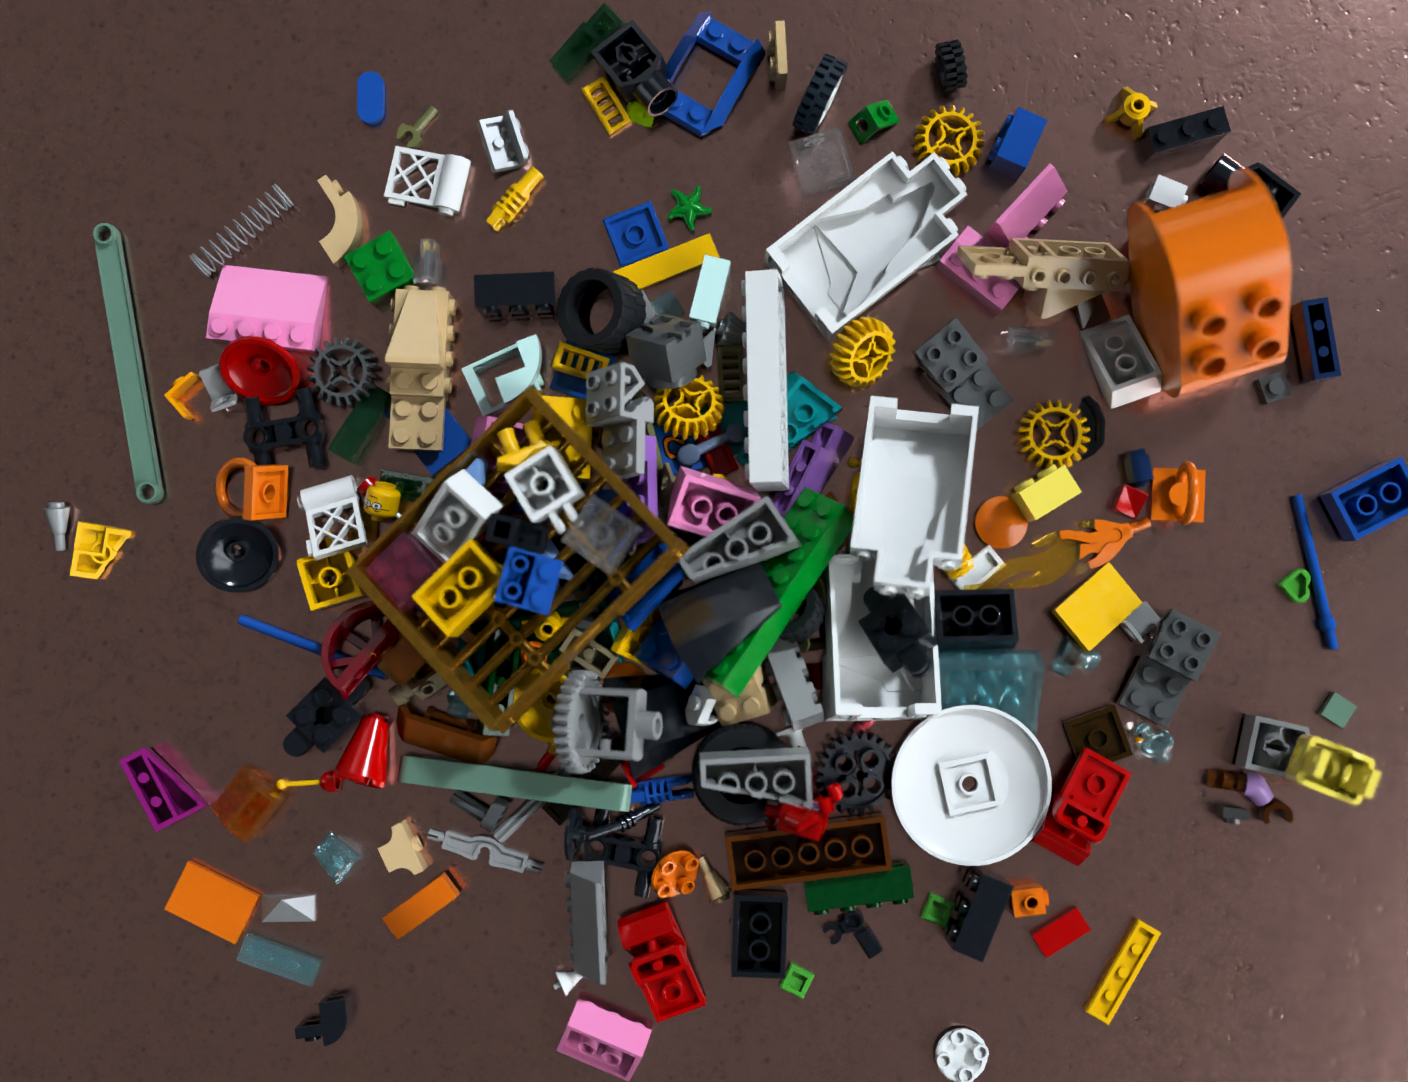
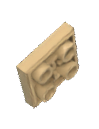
M785 20L775 21L773 30L768 31V56H773L770 57L769 81H774L776 90L785 89L788 74Z

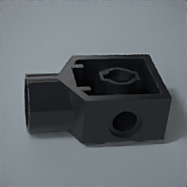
M633 20L590 51L598 68L627 103L638 101L650 116H659L668 111L676 102L678 90L666 77L669 70L662 54Z
M1224 153L1209 169L1200 184L1213 194L1228 190L1229 178L1232 172L1244 167ZM1260 162L1247 167L1246 169L1252 171L1268 190L1282 220L1302 193Z

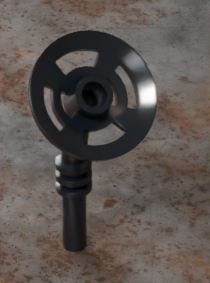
M651 803L633 813L627 812L626 815L623 814L621 817H617L614 822L589 830L588 827L583 826L579 808L573 806L568 813L564 833L566 859L573 861L580 849L581 843H587V840L590 841L619 831L625 832L626 829L629 830L635 827L637 822L660 811V804Z

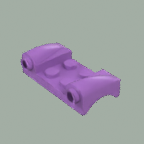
M645 435V474L623 479L622 481L658 518L656 436ZM627 502L620 507L622 520L607 526L604 535L606 543L636 514ZM644 521L616 550L633 552V546L645 543L655 531Z

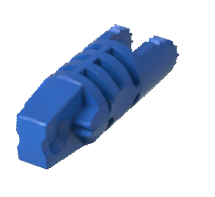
M687 774L637 782V787H632L631 803L640 802V805H649L651 803L694 798V793L691 789L672 791L671 788L690 783L692 781L691 775Z

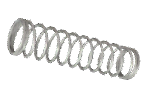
M276 184L272 185V189L284 207L267 192H264V196L276 214L259 199H256L257 204L269 221L251 206H248V209L260 227L242 212H240V216L252 234L232 219V223L240 232L245 242L228 227L224 226L225 231L237 249L219 233H216V236L229 255L224 253L211 240H208V243L216 252L221 262L200 246V250L206 256L213 269L207 266L194 253L189 255L191 261L205 276L210 277L212 275L211 271L216 272V267L212 260L219 265H224L219 252L227 258H232V254L226 244L233 250L240 252V247L234 237L244 245H248V241L241 229L252 238H256V234L249 223L258 230L264 231V227L257 216L267 224H272L265 209L275 217L280 218V214L272 201L284 211H288V207L291 208L293 206L292 201Z

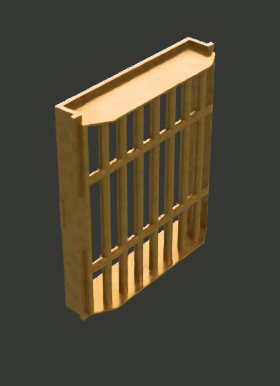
M529 386L452 465H448L425 488L424 493L346 571L490 731L499 730L501 734H504L570 669L569 663L617 615L623 616L690 550L686 543L678 539L541 397V392L532 386ZM535 406L545 417L539 424L543 435L554 426L564 436L560 440L558 449L562 454L572 445L582 455L570 467L574 477L588 464L600 474L583 491L586 496L572 504L575 511L578 512L607 482L618 495L582 531L570 521L565 510L558 513L560 519L565 524L566 532L572 540L553 559L563 561L564 564L581 547L590 557V560L554 595L548 615L537 612L518 631L508 619L520 607L507 604L499 611L492 603L485 610L491 617V621L454 656L445 646L452 637L446 636L444 632L436 637L427 627L432 621L428 614L425 612L419 618L409 607L415 601L411 596L444 564L438 559V563L403 598L392 587L429 551L421 542L385 580L378 576L372 568L410 530H414L444 481L461 470H466L476 458L482 459L489 451L497 459L505 455L503 449L497 444L499 441L497 433L504 429L512 428ZM527 437L519 444L520 449L530 446ZM495 468L486 477L484 488L488 491L506 472H497ZM512 489L499 501L503 507L498 515H501L517 499ZM627 502L636 514L598 550L588 539ZM526 512L519 518L522 521L531 522ZM645 521L655 533L616 570L607 558ZM553 523L549 525L551 528L548 541L558 532ZM664 541L669 548L631 585L625 577ZM494 543L488 551L496 557L506 545ZM525 550V551L532 552V553H535V554L537 553V552H534V551ZM599 566L608 576V580L536 651L526 638ZM618 586L623 594L549 665L544 658ZM500 627L508 635L509 641L472 676L462 664ZM519 647L527 656V661L490 696L480 684ZM537 667L542 674L502 712L498 703Z

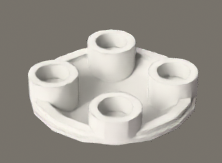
M966 1028L953 1029L945 1033L939 1040L935 1050V1059L940 1072L955 1082H973L983 1072L989 1056V1050L983 1039L976 1032Z

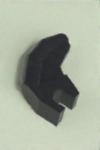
M1089 395L1085 396L1082 399L1083 403H1081L1083 417L1087 419L1084 427H1090L1088 433L1082 434V436L1090 438L1089 443H1081L1087 447L1086 454L1081 455L1082 461L1096 454L1105 443L1106 420L1100 405Z

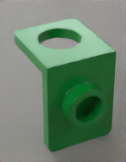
M883 100L866 105L848 121V124L859 143H864L879 129L897 124L899 118L888 100ZM861 118L865 119L868 123V131L866 133H862L858 128V122Z

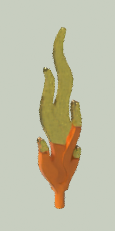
M1148 517L1130 524L1127 522L1115 523L1102 519L1081 521L1079 523L1080 526L1089 527L1095 531L1057 530L1049 533L1032 544V547L1040 548L1053 541H1057L1049 549L1036 555L1009 559L988 580L979 584L965 585L964 589H993L1009 577L1029 570L1039 571L1033 576L1011 582L1005 589L1047 585L1062 577L1086 555L1096 553L1073 571L1075 576H1079L1087 570L1109 562L1121 550L1123 545L1133 537V533L1151 527V522Z

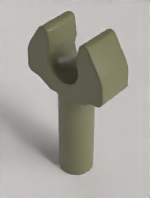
M430 105L413 125L402 123L397 130L396 138L398 141H402L407 134H412L413 138L407 144V148H419L423 144L421 131L435 117L438 110Z

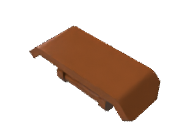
M406 705L398 706L396 720L398 735L407 744L474 764L486 763L495 753L497 736H481L473 733L477 723L475 720L463 719L435 710L434 707L428 706L424 717L411 714Z

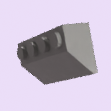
M604 861L572 862L570 871L565 873L566 888H571V897H567V913H572V921H568V938H573V946L569 947L570 963L574 962L575 973L600 985L606 984L608 942Z

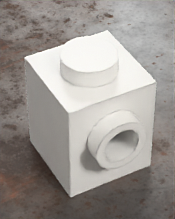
M1158 174L1151 181L1143 203L1149 208L1154 209V213L1186 204L1188 196L1185 193L1188 186Z

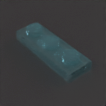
M248 933L245 935L236 961L312 987L323 960Z

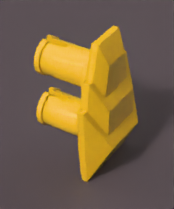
M531 420L523 425V430L526 433L530 446L520 449L513 428L504 429L497 433V438H499L505 455L498 457L496 470L497 472H509L550 445L559 449L560 441H546L539 425V420Z

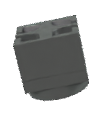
M659 313L650 319L651 324L644 323L641 325L642 328H636L626 335L631 365H634L638 373L645 377L647 385L656 389H673L690 383L697 376V367L707 361L701 322Z

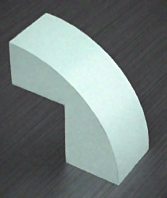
M536 334L516 341L525 367L495 378L503 401L507 406L511 405L529 386L533 387L538 378L542 363V350Z

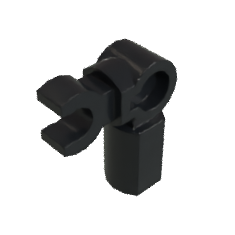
M857 908L852 911H846L845 915L838 918L839 922H830L823 927L824 933L829 930L836 931L837 935L830 940L832 945L837 944L844 933L849 934L855 931L854 937L869 959L884 949L871 928L864 925V915Z

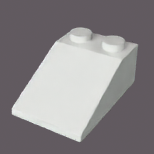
M1129 314L1080 331V337L1099 388L1111 409L1161 391L1163 373Z
M463 469L444 481L411 534L445 564L469 539L478 540L488 528L491 513L498 514L503 505Z

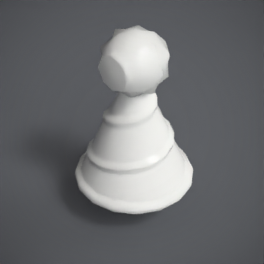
M556 971L555 975L558 983L554 984L553 987L555 990L561 987L564 995L567 996L583 976L575 973V971Z

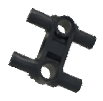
M311 388L295 390L299 409L297 416L272 421L263 420L259 397L243 399L247 422L244 425L243 440L248 446L250 454L254 455V461L257 465H272L269 454L272 448L302 443L306 447L309 468L325 466L321 442L324 439L325 426L320 418V413L315 411ZM308 421H312L316 426V430L312 435H308L305 431V425ZM256 430H260L263 433V441L260 444H257L253 439V434Z
M596 808L592 828L608 824L611 810ZM649 815L645 836L642 839L612 833L590 841L587 840V843L584 845L583 860L604 861L606 865L636 870L638 873L634 895L648 898L651 889V876L661 859L663 845L660 837L664 818ZM599 841L604 849L599 852L593 851L590 843ZM651 851L655 854L656 859L651 862L645 861L642 858V853Z

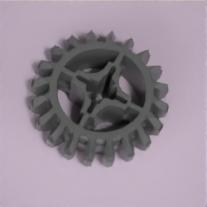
M335 337L333 338V346L328 341H324L326 349L323 351L317 347L315 351L320 354L318 358L310 356V360L315 365L307 366V370L314 373V375L307 377V380L309 382H316L312 385L311 390L313 392L319 391L317 398L320 400L326 398V404L330 406L335 402L336 407L342 408L345 401L346 406L352 408L353 399L358 404H362L363 401L360 397L362 394L367 398L371 396L366 391L367 388L376 389L377 387L371 382V379H379L378 374L372 373L373 370L379 368V365L377 363H370L375 359V355L373 353L367 354L369 348L366 345L360 347V341L356 339L351 343L350 338L344 337L341 345L340 339ZM339 353H353L351 358L347 357L341 362L333 358V356ZM361 361L363 374L361 380L358 381L355 371L359 366L358 363ZM326 364L331 369V375L327 379V384L324 380V369ZM335 365L345 369V371L348 372L347 376L350 377L351 380L341 376V374L338 373L339 369L336 368ZM346 383L354 388L346 393L332 392L336 387L339 388Z

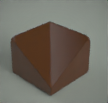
M1102 294L1073 306L1082 331L1111 319Z

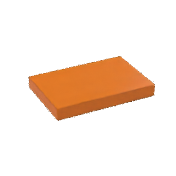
M190 860L187 862L164 910L233 944H237L261 894Z

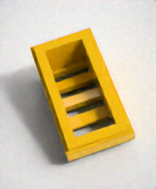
M604 75L580 90L609 135L631 122ZM602 87L604 92L593 98L591 93ZM608 96L610 101L599 107L597 102ZM614 105L616 109L604 116L602 111ZM620 114L622 117L620 120L612 125L608 123V120Z
M560 341L556 345L550 368L587 380V373L592 372L595 361L599 362L598 370L607 367L610 359ZM564 351L568 352L565 365L560 363ZM578 355L576 366L573 368L571 367L573 357ZM588 358L589 361L585 372L581 371L584 359Z

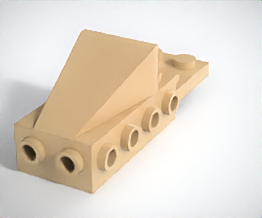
M1010 238L1009 248L958 245L956 255L975 277L986 279L989 276H999L1007 280L1015 279L1024 289L1022 299L1041 319H1047L1104 292H1122L1124 283L1129 277L1128 267L1130 261L1110 243Z
M406 285L403 289H396L395 297L391 298V312H394V323L389 325V337L392 339L385 356V362L391 367V375L386 377V389L390 391L391 395L388 448L393 450L443 452L446 401H448V393L452 391V378L449 377V367H453L454 359L453 351L450 350L451 341L455 339V326L452 325V315H456V299H453L450 292L446 291V288L430 287V290H419L418 286Z

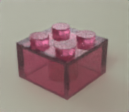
M403 532L365 570L399 609L412 610L418 603L411 596L443 565L411 533Z

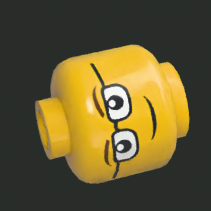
M376 481L375 485L368 487L364 511L371 515L372 520L387 522V518L397 516L401 493L396 489V485Z

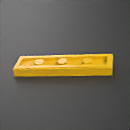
M709 233L615 270L613 273L629 278L630 281L638 285L639 290H643L701 267L705 255L720 257Z
M1135 918L1083 1009L1085 1012L1107 1025L1110 1024L1161 934L1160 931Z

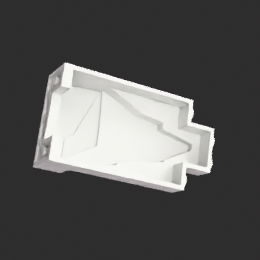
M892 151L766 249L764 261L771 269L778 270L786 289L828 342L843 331V326H849L851 319L855 320L856 317L948 247L959 236L956 232L958 231L956 224L950 218L946 219L944 215L964 201L967 196L965 192L967 189L960 178H954L950 173V166L943 157L940 156L938 158L933 153L909 172L907 170L909 168L903 157L900 155L896 156Z
M871 396L850 546L851 556H856V559L861 561H871L872 558L877 559L874 590L879 591L883 595L903 593L907 594L910 598L921 599L924 596H930L933 565L948 571L961 568L979 407L952 404L951 415L899 410L897 409L898 398Z
M852 527L847 535L848 554H846L845 550H837L823 571V581L827 596V606L825 608L827 653L822 657L823 722L923 721L926 718L941 715L938 644L926 651L932 665L930 672L926 676L914 678L907 673L904 667L892 673L883 663L858 622L870 613L864 603L863 596L869 588L874 586L877 559L872 558L871 561H861L856 559V556H851ZM932 570L930 596H924L921 599L908 597V599L937 642L934 577Z

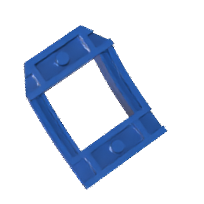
M712 11L698 13L667 63L669 72L666 77L671 83L673 82L696 42L738 65V68L713 111L678 91V97L674 105L662 114L700 137L710 133L712 129L719 126L723 127L739 95L766 53L758 38L753 42L711 17Z

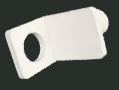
M789 727L774 733L777 737L781 735L787 736L791 748H797L798 745L800 747H807L802 733L804 728L793 731V728Z

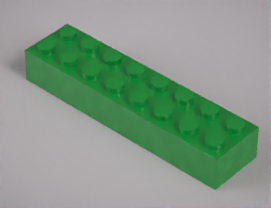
M806 487L783 518L801 547L761 561L783 606L756 631L753 629L744 637L745 641L738 648L734 646L723 657L725 660L719 666H713L704 674L706 676L704 679L736 698L740 696L854 524V516L844 504Z

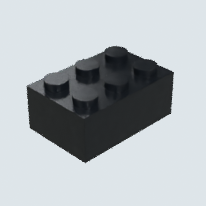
M554 271L474 275L475 308L482 316H486L487 320L502 319L501 315H512V318L523 319L528 318V314H538V317L546 318L553 317L554 313H556L559 281Z
M1015 589L934 591L938 651L1015 648L1019 641Z
M975 866L973 871L969 870L964 881L966 889L963 896L959 895L955 902L954 910L956 913L953 920L948 921L944 929V935H946L945 940L952 950L983 963L1014 886L1004 877Z
M734 891L731 977L785 979L788 919L787 892Z

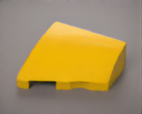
M78 521L69 575L98 579L107 564L116 556L123 543L129 539L131 530Z

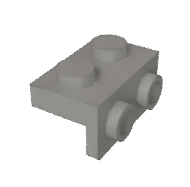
M507 110L503 116L481 119L476 123L492 173L521 168L528 160V146L523 142L520 133L521 125L518 118H515L513 110Z

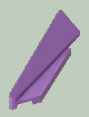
M826 422L816 430L812 443L804 439L802 440L789 466V490L777 491L772 500L773 505L782 518L788 513L805 487L819 494L822 492L853 443L854 437L842 428Z

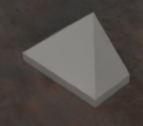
M316 894L262 895V922L316 921Z

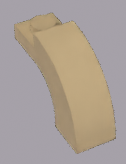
M324 175L317 181L333 204L335 223L331 232L319 242L333 264L340 268L347 262L344 255L357 249L363 230L362 214L358 202L351 192L345 193L336 179L331 181L327 175Z

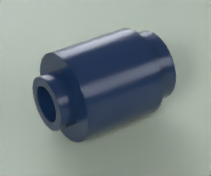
M1145 448L1125 452V459L1122 461L1127 484L1133 483L1134 488L1150 485L1149 480L1154 479L1150 457L1149 454H1146Z

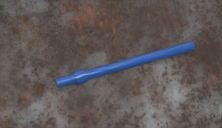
M1294 495L1291 497L1320 619H1318L1319 627L1324 632L1327 649H1338L1339 646L1334 630L1337 626L1334 616L1331 617L1303 495Z
M241 615L238 620V624L321 656V644L245 615ZM336 651L334 660L352 656ZM374 666L368 674L386 680L389 671Z

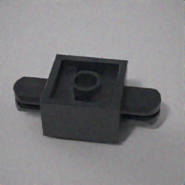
M874 586L869 588L865 592L863 600L870 613L858 622L881 660L892 673L904 667L907 673L914 678L926 676L932 668L931 660L926 651L938 643L905 594L900 593L891 598L890 595H883L879 591L874 590Z
M365 677L347 700H344L335 691L328 678H323L286 715L296 726L283 741L286 753L293 757L305 755L314 745L322 753L331 751L368 714L357 703L369 690L368 679Z

